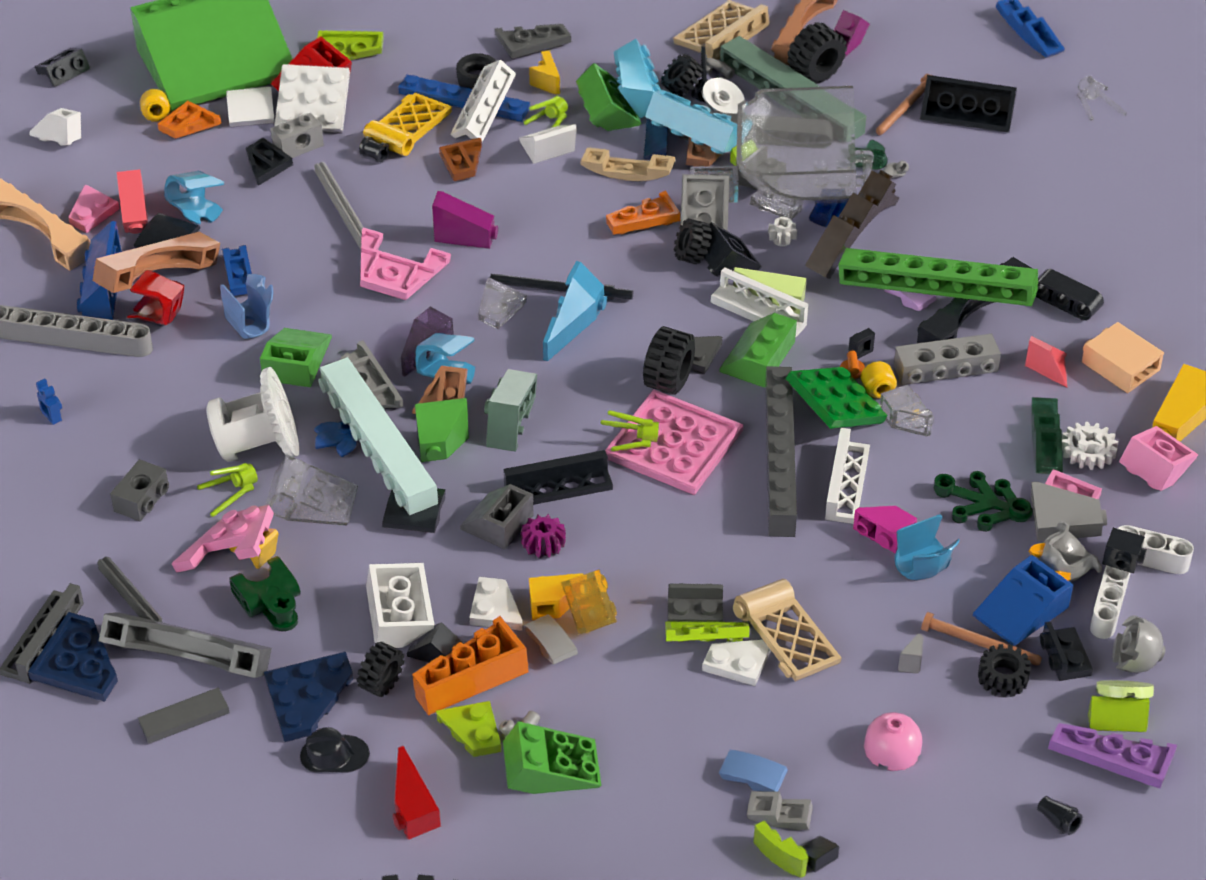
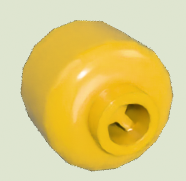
M150 89L144 92L140 98V109L146 119L158 122L167 117L170 111V104L163 91Z
M872 362L861 372L862 384L868 395L872 398H886L894 392L897 386L894 373L890 365L885 362Z

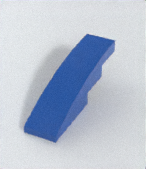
M1019 0L997 1L995 8L1019 37L1045 58L1064 52L1065 48L1044 18H1037L1029 6L1023 8Z

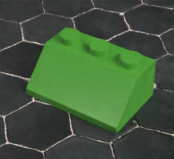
M593 63L576 80L579 88L578 93L585 102L584 107L589 112V119L594 126L612 131L636 127L641 124L639 116L619 91L617 78Z
M772 313L750 323L719 368V372L765 388L766 367L780 366L792 348L796 339L797 320Z

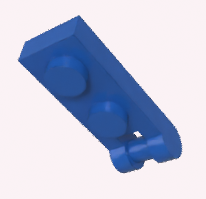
M246 245L232 250L222 248L230 292L233 296L247 294L246 279L247 275L252 274Z

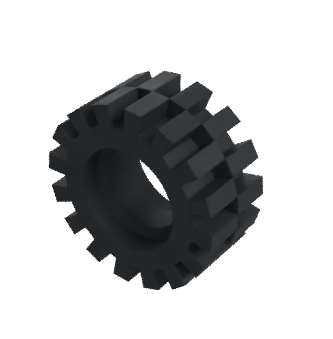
M688 54L679 55L677 60L674 58L672 60L673 63L668 64V69L664 70L663 73L665 75L661 77V84L672 94L680 97L684 93L688 94L689 89L693 90V85L698 84L699 81L697 79L701 78V72H703L702 66Z
M687 218L682 222L683 225H680V231L676 233L677 240L674 241V244H676L674 252L676 253L674 255L677 257V260L697 265L704 260V254L707 255L708 253L707 247H710L708 242L711 239V228L705 222Z
M380 641L370 648V653L367 652L365 654V661H361L360 666L362 668L358 670L357 674L360 676L357 678V682L360 688L378 697H383L384 694L387 695L389 693V689H393L394 682H397L399 679L398 674L402 673L403 668L401 666L404 665V654L401 650Z
M998 644V649L993 645L989 648V651L985 650L983 652V656L980 658L978 677L980 685L984 684V690L988 691L991 688L992 695L996 696V693L1000 692V697L1005 698L1006 693H1009L1010 697H1014L1016 692L1021 694L1023 688L1026 689L1031 671V662L1028 660L1026 653L1021 655L1022 650L1020 648L1014 651L1012 650L1013 645L1008 644L1007 649L1004 648L1003 644ZM1006 667L1015 673L1001 674L994 668Z

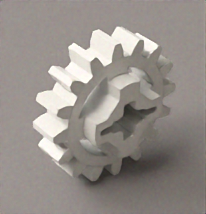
M1085 422V426L1075 423V428L1067 427V432H1063L1060 450L1064 451V458H1071L1070 464L1077 462L1081 469L1085 465L1090 470H1093L1096 465L1103 469L1104 463L1111 465L1112 459L1116 458L1118 441L1115 440L1114 433L1108 434L1109 428L1100 429L1099 423H1096L1094 426H1090L1089 422Z

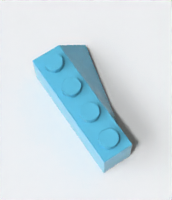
M634 39L614 51V60L617 66L616 72L619 76L617 77L618 89L641 119L646 115L654 91H659L661 88L657 84L659 80L653 71L655 67L649 58V50L645 44L640 45L638 40Z
M664 90L654 91L645 115L646 118L652 120V124L658 127L666 126L671 128L673 134L678 136L686 135L691 138V142L698 145L706 144L711 147V151L718 154L731 151L750 125L744 121L738 124L730 121L731 116L724 113L711 114L710 108L703 105L693 104L691 106L690 100Z

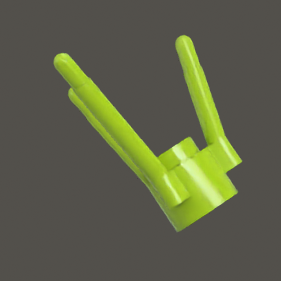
M556 95L552 99L530 106V111L546 107L525 120L523 124L527 125L546 114L549 118H558L552 127L559 126L562 120L567 118L565 112L568 110V104L562 97Z
M609 410L607 413L610 416L638 424L608 420L600 421L601 425L637 430V439H642L639 442L614 446L611 448L613 452L638 447H651V442H658L659 422H653V419H643Z
M243 463L238 466L210 471L212 476L231 474L197 486V489L201 490L232 480L235 487L242 488L210 513L211 517L216 516L246 492L254 490L253 484L258 481V477L252 464Z

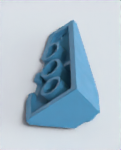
M579 261L575 262L567 277L565 284L569 287L565 297L560 296L557 315L552 317L544 337V361H549L595 321L599 312L603 311L606 307L607 296H604V285Z

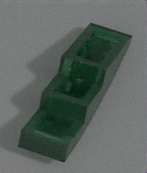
M1032 397L1031 425L1036 473L1051 474L1053 469L1063 473L1062 429H1060L1058 398Z

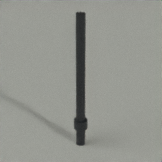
M492 273L490 275V283L562 292H566L569 287L566 286V282ZM604 285V296H607L609 300L614 298L633 299V290L615 288V285Z

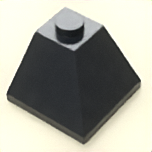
M713 222L709 224V228H711V239L708 242L710 247H707L708 253L707 255L704 254V259L709 264L707 268L713 275L717 277L721 275L724 267L734 271L735 267L756 271L762 267L741 238Z

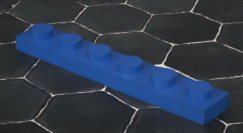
M408 74L398 86V93L407 96L408 94L418 93L449 106L462 109L473 90L455 84ZM504 97L496 116L523 122L529 112L530 102Z

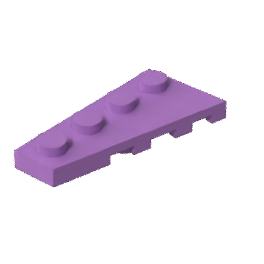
M1058 723L1050 739L1048 749L1160 789L1175 755L1177 745L1167 743L1166 747L1153 745V740L1140 738V742L1125 740L1122 734L1116 733L1103 736L1098 735L1095 729Z

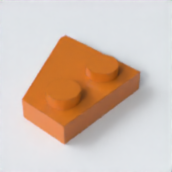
M187 101L158 123V130L176 139L220 125L221 117Z

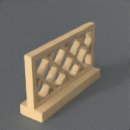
M729 0L673 38L674 44L700 53L701 46H704L701 44H705L707 58L720 60L722 45L738 36L749 40L769 26L768 6L760 4L756 8H752Z

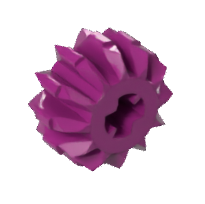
M537 514L535 519L528 518L526 524L522 525L521 544L523 548H526L528 555L536 553L538 558L541 555H546L550 558L551 553L559 554L561 548L566 543V529L564 524H560L559 518L551 519L549 514L546 517H540Z

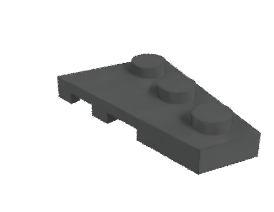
M563 24L537 25L534 29L527 30L519 26L514 27L512 31H503L502 28H495L496 38L512 59L572 42L571 34Z

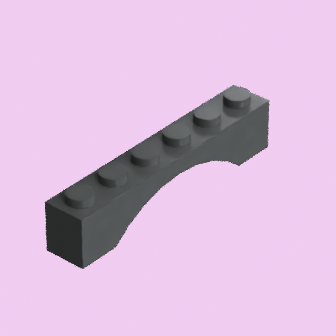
M119 612L104 614L99 637L100 642L179 656L253 678L264 676V672L268 670L272 648Z

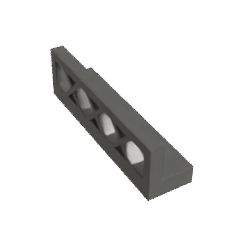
M70 583L64 592L53 590L1 665L0 675L31 683L32 680L29 679L28 671L67 613L77 614L84 604L79 585ZM14 663L16 664L17 670L11 668Z

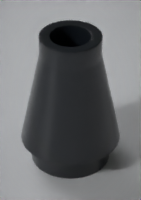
M1044 796L1037 806V810L1062 834L1072 835L1082 824L1083 816L1079 813L1078 808L1054 800L1049 796Z

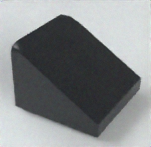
M818 836L802 846L808 855L807 865L814 872L835 861L839 856V846L822 836Z

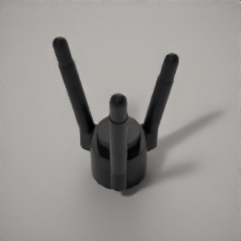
M701 46V66L703 72H701L702 76L698 80V84H695V87L691 90V97L705 102L702 89L708 79H706L705 46Z

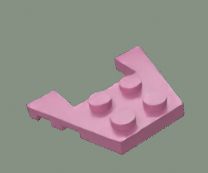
M363 228L361 235L360 287L407 300L449 264L451 254L430 248L423 263L379 251L378 249L383 241V233Z
M254 505L246 510H231L224 514L220 521L172 562L171 565L176 573L195 569L208 552L237 546L234 552L239 560L259 556L261 552L259 544L261 545L265 541L263 532L269 529L274 514L269 505L260 507Z

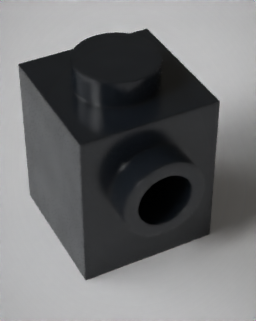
M1113 527L1106 544L1102 564L1134 574L1137 564L1143 565L1147 549L1142 548L1145 536Z

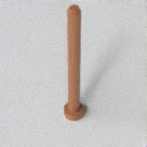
M925 74L921 78V84L876 128V134L883 135L924 93L927 75L930 74Z
M930 612L926 613L921 626L923 631L928 632L929 629H933L987 649L993 645L998 649V644H1003L1004 648L1008 649V644L935 619L934 614ZM1021 649V655L1026 653L1032 665H1040L1042 660L1040 655Z

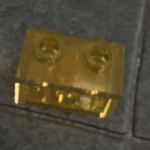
M599 569L561 582L578 634L587 633L617 622L615 604L609 599L607 593V580L600 573Z

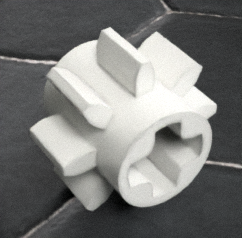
M787 217L776 218L774 224L768 225L769 240H773L778 246L790 245L791 239H797L796 223H792Z

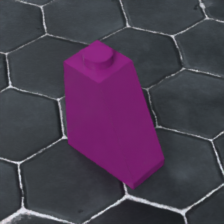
M437 191L432 205L434 242L490 249L493 239L496 240L498 235V226L494 225V215L443 191Z

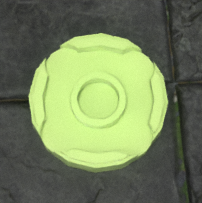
M1104 680L1096 682V692L1101 696L1124 698L1135 696L1137 699L1150 698L1154 695V685L1136 681Z

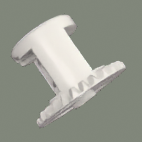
M271 367L265 368L261 372L259 393L227 403L219 397L209 400L207 404V418L211 435L218 452L227 462L237 460L236 453L274 441L282 448L286 456L293 458L299 455V441L292 411L283 386Z

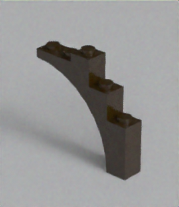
M881 169L879 173L871 171L858 195L852 193L840 216L833 215L806 262V267L825 278L830 279L845 249L852 246L861 232L882 210L897 204L899 197L894 194L896 192L894 189L896 184L891 181L893 176Z

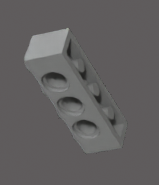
M991 333L896 346L894 367L901 384L906 385L998 372L1001 353Z

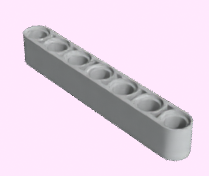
M0 305L1 339L135 357H144L153 351L150 329L144 324Z

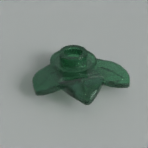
M873 139L869 141L866 149L848 147L850 158L847 160V163L854 167H870L871 169L879 170L888 164L885 147Z

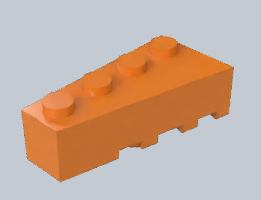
M498 616L493 620L492 626L486 630L484 628L479 629L474 633V638L465 644L461 642L452 647L453 651L445 657L440 655L413 673L412 676L416 700L425 712L431 715L436 710L445 709L528 673L527 651L524 644L503 618Z

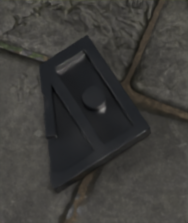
M264 137L246 147V154L258 185L293 165L292 157Z

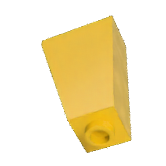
M1183 364L1152 425V428L1155 426L1159 427L1179 442L1206 419V371Z

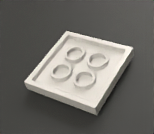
M282 65L275 126L311 112L322 124V132L343 133L350 77L349 68Z

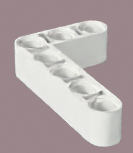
M1129 525L1117 528L1145 536L1142 548H1146L1147 553L1143 565L1139 563L1137 565L1173 574H1184L1189 570L1194 547L1188 540ZM1110 566L1105 567L1090 624V631L1095 637L1107 639L1114 635L1130 572Z

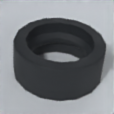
M473 53L460 58L456 66L458 84L461 87L473 89L480 75H473L468 72L483 70L484 66L496 62V60L490 55Z

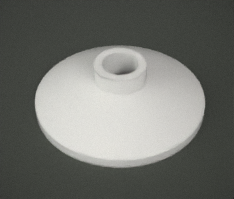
M712 78L703 86V98L714 111L737 114L743 108L744 96L741 90L731 81L723 78Z

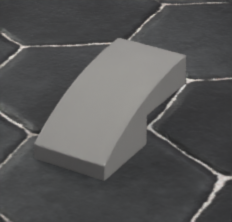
M549 614L525 624L526 634L539 644L541 654L553 665L578 654L577 648L569 636Z
M751 791L747 818L759 823L765 820L768 825L774 827L809 830L813 805L811 799H782L780 792Z

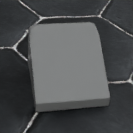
M917 634L901 652L898 666L900 672H920L923 650L922 634Z

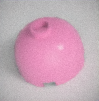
M890 712L878 716L871 722L866 731L864 750L866 756L874 765L879 767V764L888 766L890 771L905 770L917 762L918 756L921 754L922 735L919 727L910 717L902 713Z

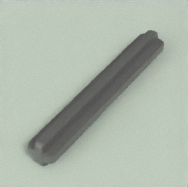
M105 556L103 559L98 560L97 565L100 572L139 617L162 622V617L110 557Z

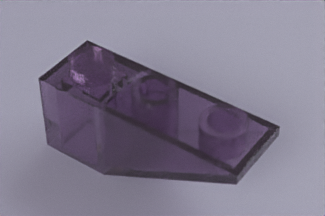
M430 306L414 319L401 355L402 376L405 377L416 369V347L418 344L435 333L454 335L453 318ZM427 351L426 359L430 357L431 351Z

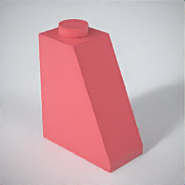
M138 169L116 172L125 233H141L148 224L141 171Z

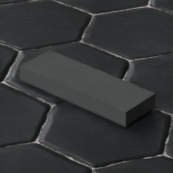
M219 687L138 717V721L148 744L230 712Z

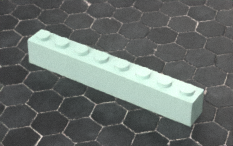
M347 357L320 367L321 378L318 381L322 392H327L332 407L334 409L338 408L343 423L350 426L353 438L356 441H360L365 456H370L375 471L383 475L387 489H392L395 493L398 505L400 507L404 506L409 515L437 505V485L349 358Z

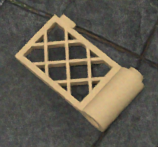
M786 579L777 580L735 597L733 604L734 614L742 621L750 622L780 661L778 667L787 678L792 677L794 681H798L841 662V656L795 599L794 590ZM793 610L798 616V621L783 617L782 615L784 612ZM769 620L776 622V630L764 627L761 621ZM780 624L796 628L795 634L792 635L779 631ZM799 629L810 632L814 637L813 641L799 637ZM777 638L791 642V650L780 647L776 642ZM798 644L811 648L810 655L794 651L795 645ZM815 649L826 652L830 658L824 660L814 657ZM792 658L807 662V667L797 670L792 663Z

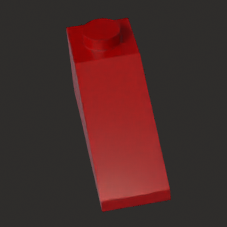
M401 746L398 747L396 813L392 814L398 831L403 830L409 840L441 827L440 811L405 747Z

